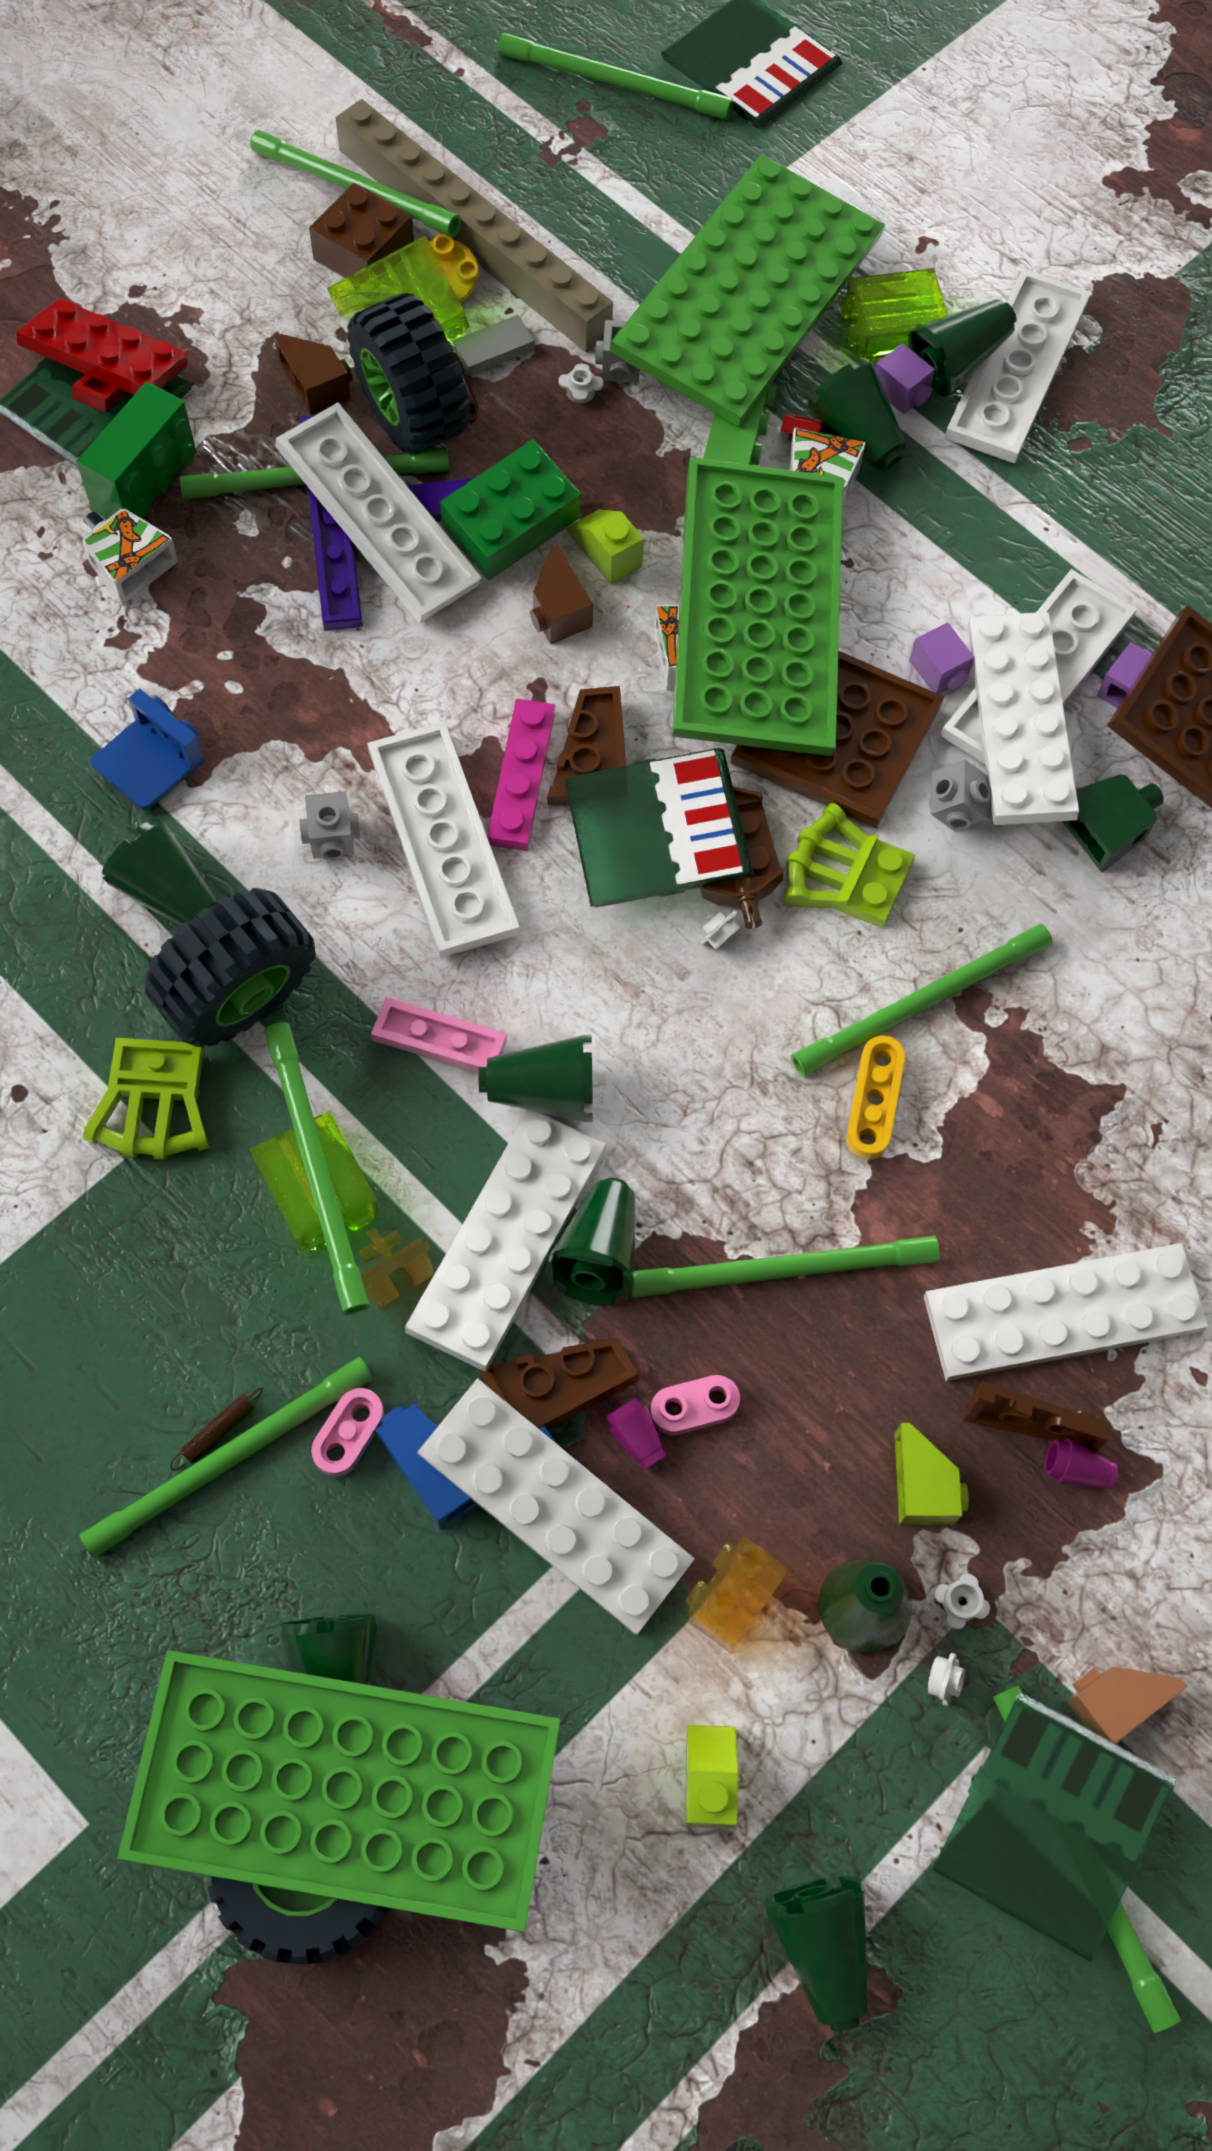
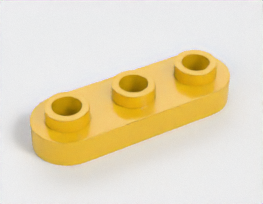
M880 1035L871 1038L865 1044L860 1058L846 1132V1144L855 1156L862 1159L880 1157L886 1151L892 1135L905 1063V1051L901 1043L890 1036ZM882 1057L889 1064L887 1066H880L874 1059ZM877 1096L881 1099L882 1103L873 1105L868 1101L867 1097ZM868 1134L873 1137L875 1142L865 1144L861 1141L860 1136Z

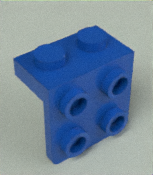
M139 688L128 698L135 721L96 753L91 759L93 769L139 809L145 811L151 809L204 762L198 742L200 735L188 721L183 720L180 722L177 720L161 698L155 696L152 699Z

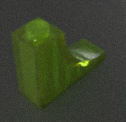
M426 236L327 288L340 316L352 311L368 308L403 292L413 294L423 300L424 306H428L431 309L434 318L441 324L448 341L457 339L463 334L464 330L470 327L465 312Z

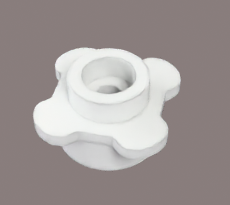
M583 363L575 365L569 374L561 375L558 380L559 386L562 389H566L567 397L576 403H586L592 400L595 392L603 387V379L592 374L589 371V366Z
M734 910L725 917L720 911L702 927L707 935L699 941L701 945L708 941L716 950L740 928L733 920L737 912Z
M963 1574L958 1581L951 1585L940 1584L935 1590V1599L943 1605L947 1613L946 1622L953 1629H961L965 1626L966 1621L975 1617L983 1619L989 1614L990 1605L988 1601L984 1600L977 1578L971 1574ZM964 1597L966 1605L961 1606L958 1603V1598Z
M951 1653L949 1659L937 1656L930 1672L928 1694L939 1697V1699L943 1700L942 1705L944 1706L949 1705L951 1696L959 1697L964 1683L965 1669L959 1667V1660L956 1659L957 1654Z

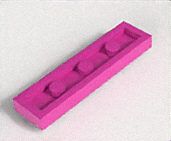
M523 699L515 700L487 835L490 846L528 851L555 717V704Z

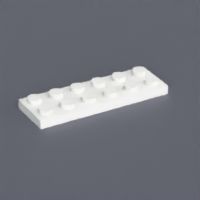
M1022 268L1007 300V303L1011 305L1016 314L1015 331L973 373L947 427L945 439L1011 463H1016L1088 304L1091 292Z
M339 403L334 404L276 438L275 447L418 623L423 622L480 586L482 577Z
M1072 569L1037 611L1049 612L1063 707L1132 621L1137 611V608ZM975 687L945 724L940 736L986 765Z
M1049 612L969 617L968 630L971 653L975 657L973 669L994 825L1077 820L1079 809Z
M445 721L367 743L371 760L440 958L520 935L517 918Z
M527 1110L405 1326V1333L486 1372L604 1155L606 1143L539 1112Z
M1182 1243L926 1291L923 1296L946 1381L1204 1332L1208 1327Z
M479 1379L474 1381L417 1451L420 1457L636 1635L695 1559Z

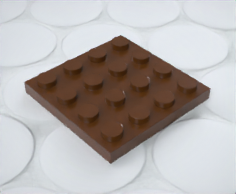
M1187 605L1178 613L1106 726L1210 808H1212V624Z
M838 650L836 748L833 755L825 756L737 745L731 755L730 763L825 806L835 803L847 816L877 829L939 712L944 696Z

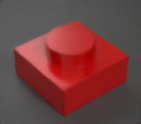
M87 374L72 385V399L105 413L126 395V391Z
M787 413L783 418L781 432L789 433L788 440L792 441L794 428L821 433L823 422Z

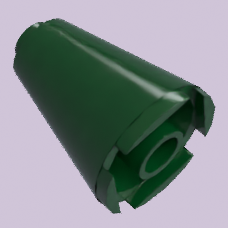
M995 299L918 325L908 335L910 350L935 369L931 384L932 389L942 397L955 393L1014 333V323L1017 321L1016 314L1009 303H1003Z
M863 357L859 359L863 365L854 369L849 363L831 375L815 391L819 396L816 403L810 399L808 405L812 413L839 437L865 442L863 457L875 468L884 466L885 469H889L904 457L902 451L906 447V442L875 365L870 358Z
M153 818L139 826L136 830L141 836L131 843L125 839L108 858L102 869V874L105 876L102 879L109 886L180 927L185 922L189 923L204 908H210L215 905L217 901L177 839L160 818Z
M592 1035L576 1036L487 1058V1067H479L478 1070L479 1093H487L488 1102L582 1122H593V1113H584V1104H593L592 1052H583V1045L592 1044Z
M607 1178L597 1181L547 1259L544 1273L548 1282L555 1286L557 1280L567 1287L565 1295L572 1299L588 1304L607 1306L614 1305L616 1297L623 1296L624 1301L630 1297L634 1286L636 1196L625 1181L618 1178Z
M857 1558L841 1563L828 1574L820 1589L817 1606L822 1623L831 1640L847 1651L863 1655L884 1651L895 1645L909 1627L912 1616V1600L909 1589L898 1572L881 1561L870 1558Z
M376 1614L339 1615V1617L334 1618L317 1617L281 1624V1638L291 1672L369 1685L377 1631Z
M839 1876L841 1883L839 1887L826 1885L825 1879L798 1884L773 1894L775 1902L768 1899L764 1902L770 1922L818 2022L830 2025L832 2031H845L857 2027L860 2024L859 2017L868 2011L865 1890L862 1880L854 1876Z

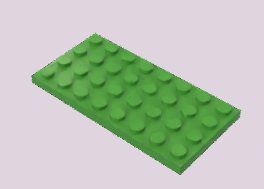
M761 154L613 338L609 351L739 427L880 239L885 224Z
M690 457L687 472L672 737L825 756L833 755L836 748L843 477Z
M167 1650L117 1859L525 1932L561 1719Z

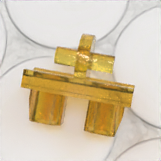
M375 1228L366 1232L371 1245L358 1252L360 1259L366 1264L379 1256L381 1261L362 1272L361 1276L367 1297L377 1308L383 1307L400 1296L388 1277L390 1273L398 1268H403L413 1286L424 1282L435 1274L431 1260L426 1253L431 1248L424 1237L414 1240L391 1254L389 1249L403 1241L397 1230L383 1238Z

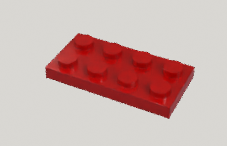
M61 298L16 331L17 345L133 395L146 381L162 388L188 366V352Z

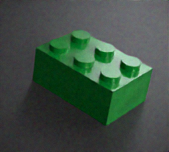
M146 381L77 459V466L92 511L98 512L101 516L108 519L120 509H127L142 519L146 516L150 505L156 498L169 489L173 478L179 471L192 462L196 448L185 401Z
M532 439L440 502L442 526L488 580H491L580 518L581 493L535 440Z

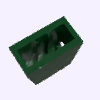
M1119 774L1076 789L1079 809L1077 820L1063 821V823L1102 873L1149 835L1157 820L1153 809L1163 804L1164 797L1156 784L1150 783L1137 790L1126 775Z

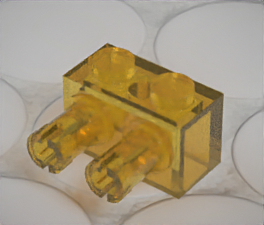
M743 1535L735 1546L728 1541L711 1564L718 1571L708 1585L700 1580L684 1602L691 1608L685 1620L730 1654L733 1653L789 1571L786 1566Z

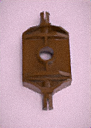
M718 764L736 845L744 852L740 856L743 872L698 880L703 899L718 906H737V909L742 911L745 928L752 929L753 922L755 928H758L763 924L757 906L758 901L770 895L783 881L784 870L779 866L762 805V793L725 785L720 765Z

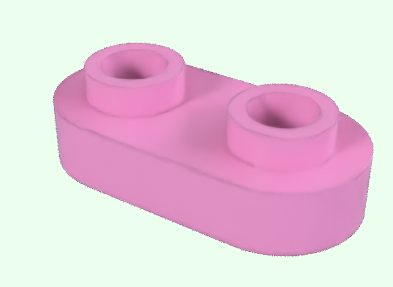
M712 1375L666 1387L654 1396L651 1402L650 1416L658 1431L671 1436L722 1424L729 1421L737 1412L740 1402L739 1390L732 1380L721 1375ZM713 1391H720L725 1395L726 1400L721 1404H715L709 1399V1394ZM670 1402L678 1403L682 1408V1412L675 1416L670 1415L666 1412L665 1406Z
M356 1388L345 1393L339 1400L312 1444V1458L322 1473L332 1477L346 1475L354 1469L377 1433L376 1429L382 1425L380 1421L384 1417V1409L377 1394L369 1389ZM360 1408H365L370 1412L369 1417L362 1422L354 1420V1412ZM334 1447H341L345 1450L343 1458L338 1461H332L328 1458L330 1450Z

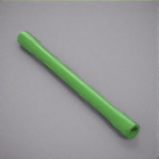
M504 32L499 40L498 54L523 62L537 63L665 100L723 120H728L731 114L733 98L705 90L699 91L542 46L534 43L532 40Z
M257 130L251 137L250 147L252 151L277 162H284L346 190L355 182L411 214L413 219L422 222L425 226L450 237L456 236L460 230L461 217L434 204L422 202L289 145L285 140L264 131Z
M447 448L429 449L419 454L409 453L383 456L397 475L450 471ZM291 466L225 474L207 473L180 476L183 500L216 497L225 493L306 485Z
M1038 924L1011 938L1003 946L830 1037L822 1038L791 1054V1060L795 1069L804 1077L835 1061L841 1054L1009 965L1021 962L1052 945L1050 932L1043 924Z
M286 1022L275 1023L268 1026L264 1033L273 1065L279 1074L332 1263L333 1279L344 1315L358 1314L367 1310L370 1305L360 1270L355 1264L300 1071L297 1048L290 1024Z
M927 1236L901 1239L886 1244L674 1269L664 1267L634 1271V1286L631 1291V1298L664 1295L679 1290L889 1265L908 1266L939 1262L940 1250L937 1237Z
M360 1356L326 1377L321 1384L125 1509L112 1513L79 1534L92 1558H96L126 1539L141 1525L333 1402L339 1401L348 1391L361 1388L374 1380L366 1364Z
M1019 1685L993 1697L1005 1724H1007L1016 1705L1032 1713ZM1053 1816L1132 1981L1133 1991L1153 2033L1174 2026L1181 2019L1161 1978L1155 1973L1090 1837L1085 1834L1084 1824L1077 1820L1067 1824Z

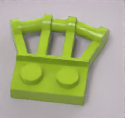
M830 803L823 809V815L809 828L801 830L797 838L799 845L796 851L790 853L786 861V865L789 868V887L784 891V902L790 906L834 908L884 928L913 864L915 854L878 840V835H866L846 817L844 811L837 804ZM834 828L859 851L857 852L827 840L823 836ZM813 852L851 867L848 875L812 861L811 856ZM805 876L838 889L840 892L808 890L805 888Z
M116 1038L108 1090L88 1121L83 1132V1140L92 1144L100 1142L121 1152L124 1158H136L137 1154L153 1155L155 1160H166L170 1155L198 1148L199 1151L210 1149L197 1103L200 1094L199 1084L204 1047H196L185 1042ZM129 1097L124 1134L107 1127L106 1123L121 1098ZM144 1098L160 1099L154 1138L139 1137ZM174 1100L185 1101L192 1131L169 1137Z

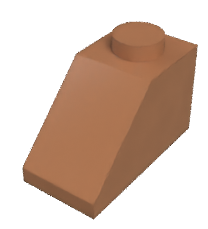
M1114 1666L1100 1674L1094 1667L1072 1684L1077 1693L1070 1697L1067 1703L1102 1749H1105L1120 1741L1188 1686L1182 1678Z

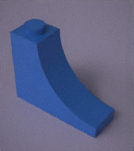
M415 1403L407 1409L399 1406L381 1419L382 1425L376 1429L380 1442L440 1530L477 1505L475 1501L417 1454V1451L438 1426L429 1420ZM544 1426L539 1428V1430L554 1441Z

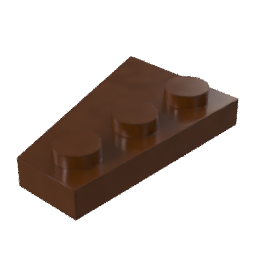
M620 686L580 689L568 727V736L563 753H560L555 779L553 785H550L547 795L548 805L629 798Z
M617 1337L563 1347L561 1352L536 1357L533 1356V1353L516 1356L517 1360L495 1365L491 1362L486 1372L477 1368L486 1386L538 1429L544 1426L547 1430L640 1381L638 1371Z
M985 1381L980 1383L966 1403L963 1419L966 1422L1050 1441H1064L1069 1438L1095 1451H1098L1108 1442L1111 1425L1109 1422L1098 1419V1416L1092 1412L1070 1410Z

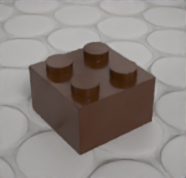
M355 182L309 227L313 260L370 293L415 248L412 215Z

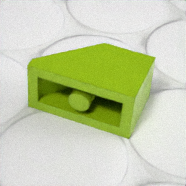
M598 509L567 527V532L610 584L642 567L644 538L622 512Z
M901 1423L895 1432L899 1525H955L962 1517V1511L968 1510L969 1503L968 1487L966 1483H960L959 1468L911 1423Z
M687 1725L684 1827L733 1829L737 1826L738 1763L735 1727Z

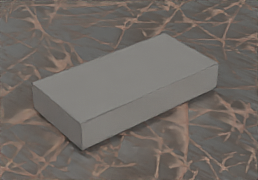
M519 315L455 339L452 341V346L456 348L462 366L470 376L535 350V340Z

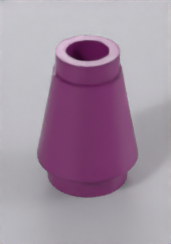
M634 1398L605 1417L611 1426L608 1431L637 1463H640L643 1470L667 1455L662 1448V1443L647 1405L642 1407L637 1398Z
M1067 1438L1064 1441L1054 1440L1051 1443L1045 1458L1044 1472L1047 1476L1053 1477L1055 1483L1111 1489L1117 1477L1118 1466L1117 1463L1109 1461L1107 1458Z

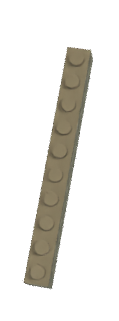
M363 99L335 117L340 152L378 183L427 204H434L461 217V227L457 235L452 237L453 240H457L470 248L477 259L478 265L584 352L587 353L596 346V341L604 339L605 320H613V301Z

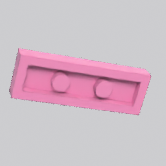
M388 997L384 999L371 1032L372 1041L478 1073L479 1067H487V1058L502 1055L507 1042V1033Z

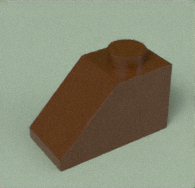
M284 334L274 336L278 362L310 415L351 398L349 382L353 380L351 370L345 359H338L331 346Z
M558 545L552 547L533 591V609L530 610V617L535 629L538 632L543 631L550 644L593 627V603Z

